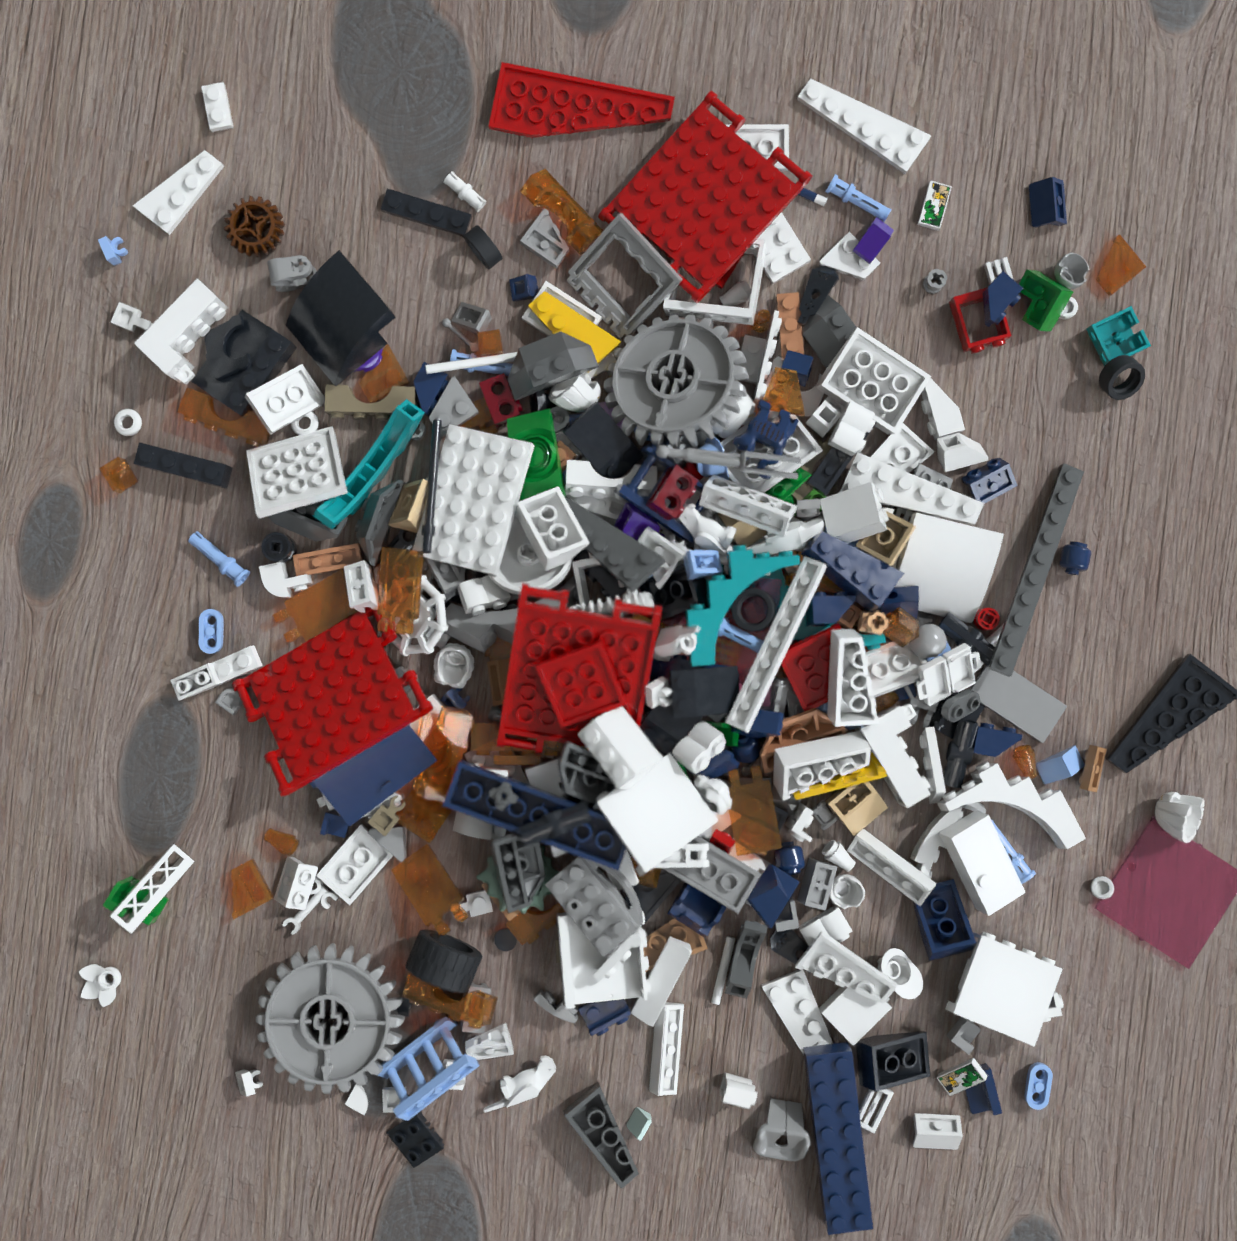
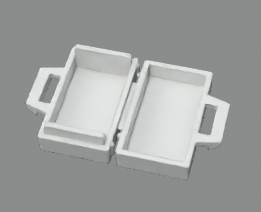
M963 643L944 653L943 657L939 656L918 667L920 682L918 681L916 685L919 700L924 699V702L931 706L950 696L951 692L958 693L975 684L974 673L981 668L979 653L973 652L971 654L970 646Z

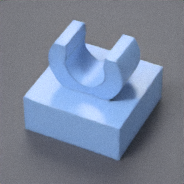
M106 236L98 239L106 260L113 266L122 263L119 256L127 255L128 250L126 248L117 250V246L124 242L123 239L116 237L111 241Z

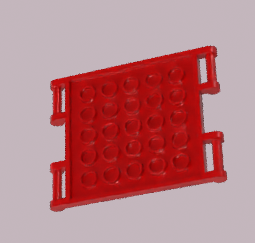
M710 91L705 96L701 104L598 215L602 222L606 221L610 224L615 219L612 215L615 211L619 214L622 213L642 235L674 261L670 266L676 272L682 268L702 285L700 289H696L680 275L683 280L678 285L692 296L691 299L696 304L705 297L809 183L813 176L808 171H803L784 155V151L780 147L775 148L766 160L740 138L736 132L743 126L746 119L741 114L737 115L717 98L718 95L713 91ZM711 105L732 122L729 127L708 110ZM777 161L799 179L796 184L774 166Z
M522 583L497 747L504 748V746L532 750L536 754H542L544 740L560 743L569 742L574 745L587 747L578 734L594 719L604 713L561 728L535 665L538 662L602 640L627 701V705L623 707L640 728L646 696L645 686L648 685L662 606L648 607L624 603L621 599H615L613 615L610 616L566 608L569 593L567 590L559 592L530 587L529 584ZM527 596L560 601V604L557 607L527 602ZM620 612L651 616L653 618L652 622L620 617ZM506 734L536 738L537 742L505 736Z
M365 607V613L356 612L247 677L237 679L232 683L234 691L238 692L246 710L245 716L247 721L255 722L265 716L279 749L266 753L264 759L266 764L270 765L279 785L278 791L280 796H287L433 710L431 702L427 701L417 681L418 676L415 670H409L401 678L398 677L384 649V646L394 641L397 635L390 628L381 609L373 610L371 607ZM372 615L375 616L383 632L380 637H378L369 619ZM407 685L410 686L419 704L416 709H414L404 689ZM250 686H252L260 704V707L257 709L254 708L246 690ZM282 758H284L293 778V781L289 783L278 762Z

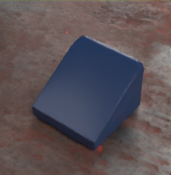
M525 274L509 279L512 301L534 299L538 294L536 276Z

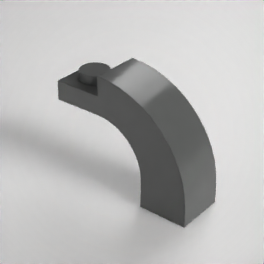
M745 920L743 925L741 924L729 966L725 994L747 999L752 988L759 949L767 933V925Z

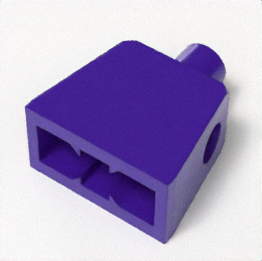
M625 503L614 527L637 541L648 526L665 538V535L659 532L660 525L632 504Z

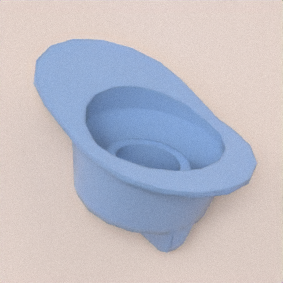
M707 437L705 444L698 448L725 452L720 441L715 437L712 440ZM696 463L697 470L702 476L716 475L729 480L726 466Z

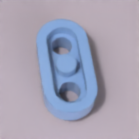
M207 609L199 617V647L208 654L217 653L223 647L224 619L222 614L215 609ZM212 616H214L216 619V622L213 625L209 622V619ZM212 638L215 640L213 647L209 645V641Z
M1036 1062L1029 1067L1024 1093L1026 1103L1036 1110L1047 1106L1053 1078L1051 1069L1041 1062ZM1042 1070V1075L1036 1077V1072ZM1034 1093H1039L1037 1099H1032Z

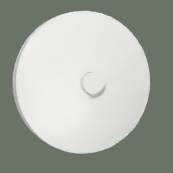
M515 514L498 575L488 574V576L503 590L520 595L522 583L529 584L530 587L550 590L565 578L570 570L573 558L565 564L545 571Z

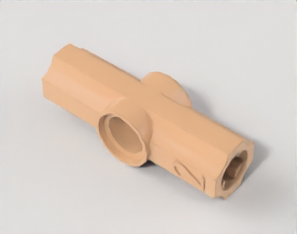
M862 611L856 621L858 631L867 634L882 635L883 630L888 625V620L884 613Z

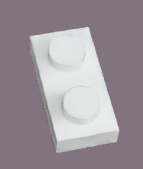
M221 82L201 86L210 130L216 132L234 128L225 84Z

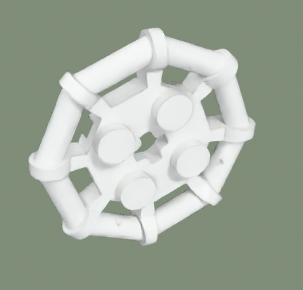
M422 574L418 577H397L394 579L393 586L384 600L380 601L382 612L390 628L395 632L397 631L403 637L401 639L397 635V638L392 641L403 656L419 653L431 654L444 631L448 630L444 603L446 597L428 581L427 576ZM414 586L413 593L407 594L406 587ZM423 589L432 597L431 599L427 600L422 594ZM398 595V598H397V600L395 601V603H392V602L394 601V599L396 598V596ZM411 611L414 612V614H415V619H414V620H411V617H412V615L410 614ZM391 615H394L395 620L392 621ZM430 628H434V632L428 639L426 634ZM412 638H417L419 645H411Z

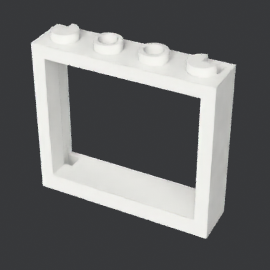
M756 240L745 252L746 254L757 255L748 308L675 300L677 285L664 299L663 309L666 316L677 313L679 317L685 318L690 313L695 314L697 319L707 317L712 319V321L754 325L766 255L765 240Z

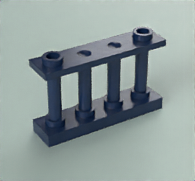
M651 445V447L643 446L641 451L648 456L631 482L626 485L618 484L614 493L685 542L692 543L695 538L682 522L679 523L674 519L667 521L646 506L667 469L675 464L667 458L658 457L656 454L658 447ZM657 461L666 469L650 494L643 498L637 494L639 491L637 488L653 463ZM698 481L695 488L702 493L704 485ZM701 496L695 504V509L699 514L704 508L699 505Z

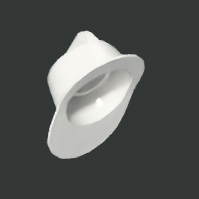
M897 948L889 949L882 958L878 959L877 970L897 983V988L894 991L899 996L905 999L916 998L923 989L921 973L902 950Z

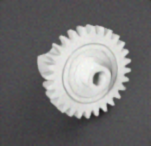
M590 553V558L572 562L580 605L577 604L569 609L612 616L615 601H610V598L607 597L606 603H602L598 599V604L594 605L589 599L584 569L602 564ZM618 580L619 587H620V588H621V587H625V586ZM627 589L628 596L625 594L624 599H622L624 603L654 607L653 597L649 592L638 593L636 589L632 593ZM620 612V617L624 618V615L632 613Z

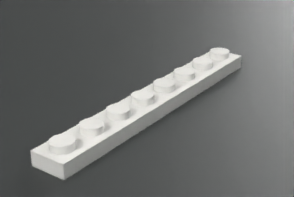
M804 556L726 723L747 733L749 732L827 568L824 563Z

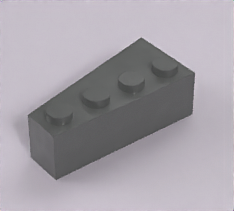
M597 1082L564 1109L563 1113L622 1189L639 1173L602 1089Z

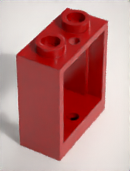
M987 287L955 296L949 301L963 353L971 351V354L985 350L984 347L989 345L996 348L1006 344L1005 341L1011 337L1005 316L998 325L995 323L998 332L997 336L970 343L960 308L983 302V292Z

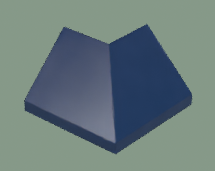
M769 864L748 896L747 901L768 928H772L800 882L774 865Z

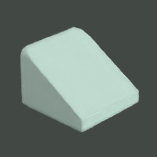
M636 1107L626 1126L638 1140H642L652 1122L651 1114Z

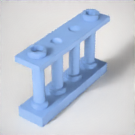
M446 1016L438 1019L429 1030L393 1056L391 1060L384 1061L381 1064L383 1070L378 1076L390 1079L400 1099L399 1105L393 1109L397 1118L406 1121L410 1120L479 1067L476 1058L467 1054L462 1055L450 1032L458 1025L456 1021ZM441 1037H443L454 1058L453 1064L444 1069L432 1045ZM423 1051L426 1052L436 1072L435 1077L429 1082H426L414 1059ZM406 1064L418 1085L417 1091L411 1096H408L397 1074V1071Z

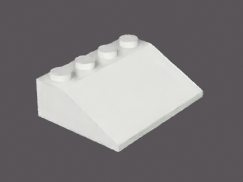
M857 327L826 368L815 387L843 406L852 401L874 412L873 420L876 422L875 427L887 435L897 433L931 376Z
M781 399L770 407L767 420L777 424L781 409L790 412L791 419L798 418L784 400ZM799 421L793 435L787 441L782 455L800 457L801 463L779 461L776 464L767 465L765 469L793 473L823 450ZM744 425L721 442L725 452L741 454L733 444V440L735 437L745 433L748 425ZM756 441L754 452L773 454V450ZM749 458L745 463V467L756 468L757 463L761 459ZM727 467L729 481L761 493H765L784 479V477L776 476L764 479L758 474L741 472L739 468Z

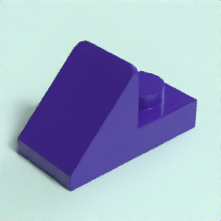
M876 217L853 249V252L871 264L890 239L894 230Z

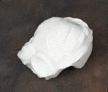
M448 643L436 653V658L434 659V680L437 683L461 689L466 685L474 670V657L471 655V651L464 645Z
M697 775L694 787L700 796L706 799V804L710 810L723 815L727 810L731 809L732 799H730L728 786L721 780L708 779L705 775Z

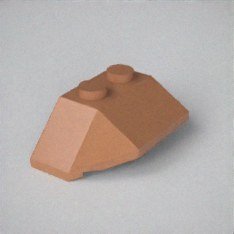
M817 708L783 719L780 736L767 737L759 753L763 772L774 771L775 749L846 734L845 726H835L827 717V714Z

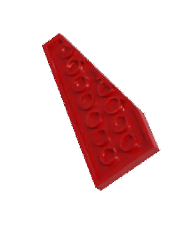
M502 62L488 127L490 130L536 138L671 121L675 97Z

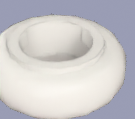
M132 409L119 411L114 419L116 431L124 436L137 434L142 426L140 415ZM131 416L133 425L126 429L123 427V420Z
M310 412L291 423L292 429L297 435H306L318 429L319 421L315 413ZM303 417H309L311 420V424L307 429L299 427V421Z

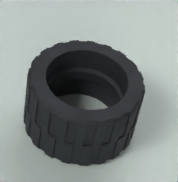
M425 929L419 931L405 967L413 976L433 986L451 992L466 993L470 989L483 956L476 948L457 938Z

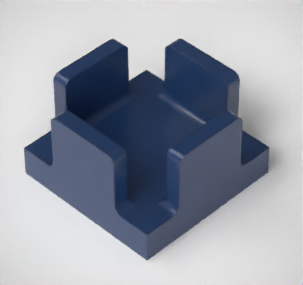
M685 882L667 914L705 938L712 927L718 924L727 907Z

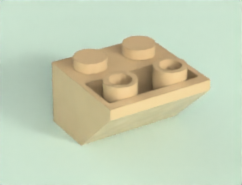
M869 781L841 788L825 801L853 836L888 808Z

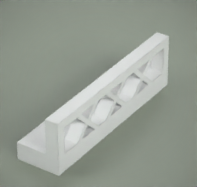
M712 475L704 485L699 503L700 506L782 537L787 533L790 520L797 509L796 505L716 475Z
M172 844L109 916L132 934L194 861L175 844ZM175 851L180 858L172 867H168V857ZM156 871H164L165 875L156 885H152V875ZM140 889H149L148 895L141 903H136V893ZM132 899L133 904H128V902ZM133 907V912L125 921L117 916L123 908Z

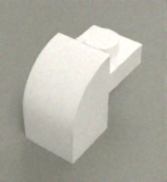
M828 396L807 420L806 424L823 437L840 418L845 406Z
M284 562L259 566L264 587L275 596L293 598L291 589H294V592L307 589V585L313 584L312 577L308 574L289 578L286 563Z
M456 811L453 831L487 840L505 837L506 829Z

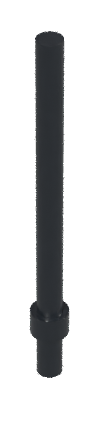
M437 419L433 420L425 522L422 525L421 535H423L422 553L431 554L432 538L435 536L436 526H434L442 427V421Z

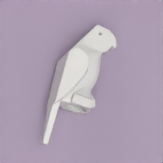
M686 505L679 519L691 532L696 544L709 550H718L719 554L727 557V551H732L730 543L737 529L731 526L722 527L718 522L701 516L695 509L696 505Z
M814 518L808 522H790L784 537L767 531L768 537L765 542L746 549H752L753 553L769 551L770 554L802 549L810 538L825 531L822 518Z
M683 625L661 629L655 643L653 658L667 662L670 660L671 655L684 652L686 655L691 654L696 647L697 636L694 633L699 631V627L683 628Z
M546 1055L541 1056V1061L537 1067L524 1070L515 1077L504 1076L500 1081V1085L505 1099L485 1107L484 1112L486 1113L505 1106L507 1108L537 1097L543 1086L556 1072V1065L553 1059Z

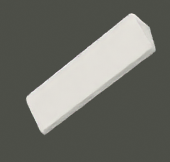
M862 829L856 835L847 849L849 853L919 906L922 905L936 886L934 881L865 829Z
M671 936L668 938L648 977L651 986V993H647L648 1000L638 997L631 1010L632 1015L647 1025L654 1026L692 953L690 944Z
M666 1002L654 1025L649 1091L657 1096L677 1094L684 1004Z

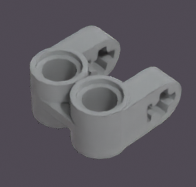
M303 255L274 258L267 261L271 285L275 286L278 292H289L304 288L309 281L306 277L310 274L314 275L317 271Z

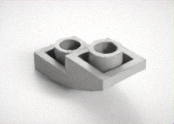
M820 499L797 500L796 516L801 517V521H811L815 516H820Z
M540 989L534 995L533 1000L550 1014L572 1023L578 1020V1009L576 1007L566 1009L564 999L556 1005V999L548 991L544 992Z

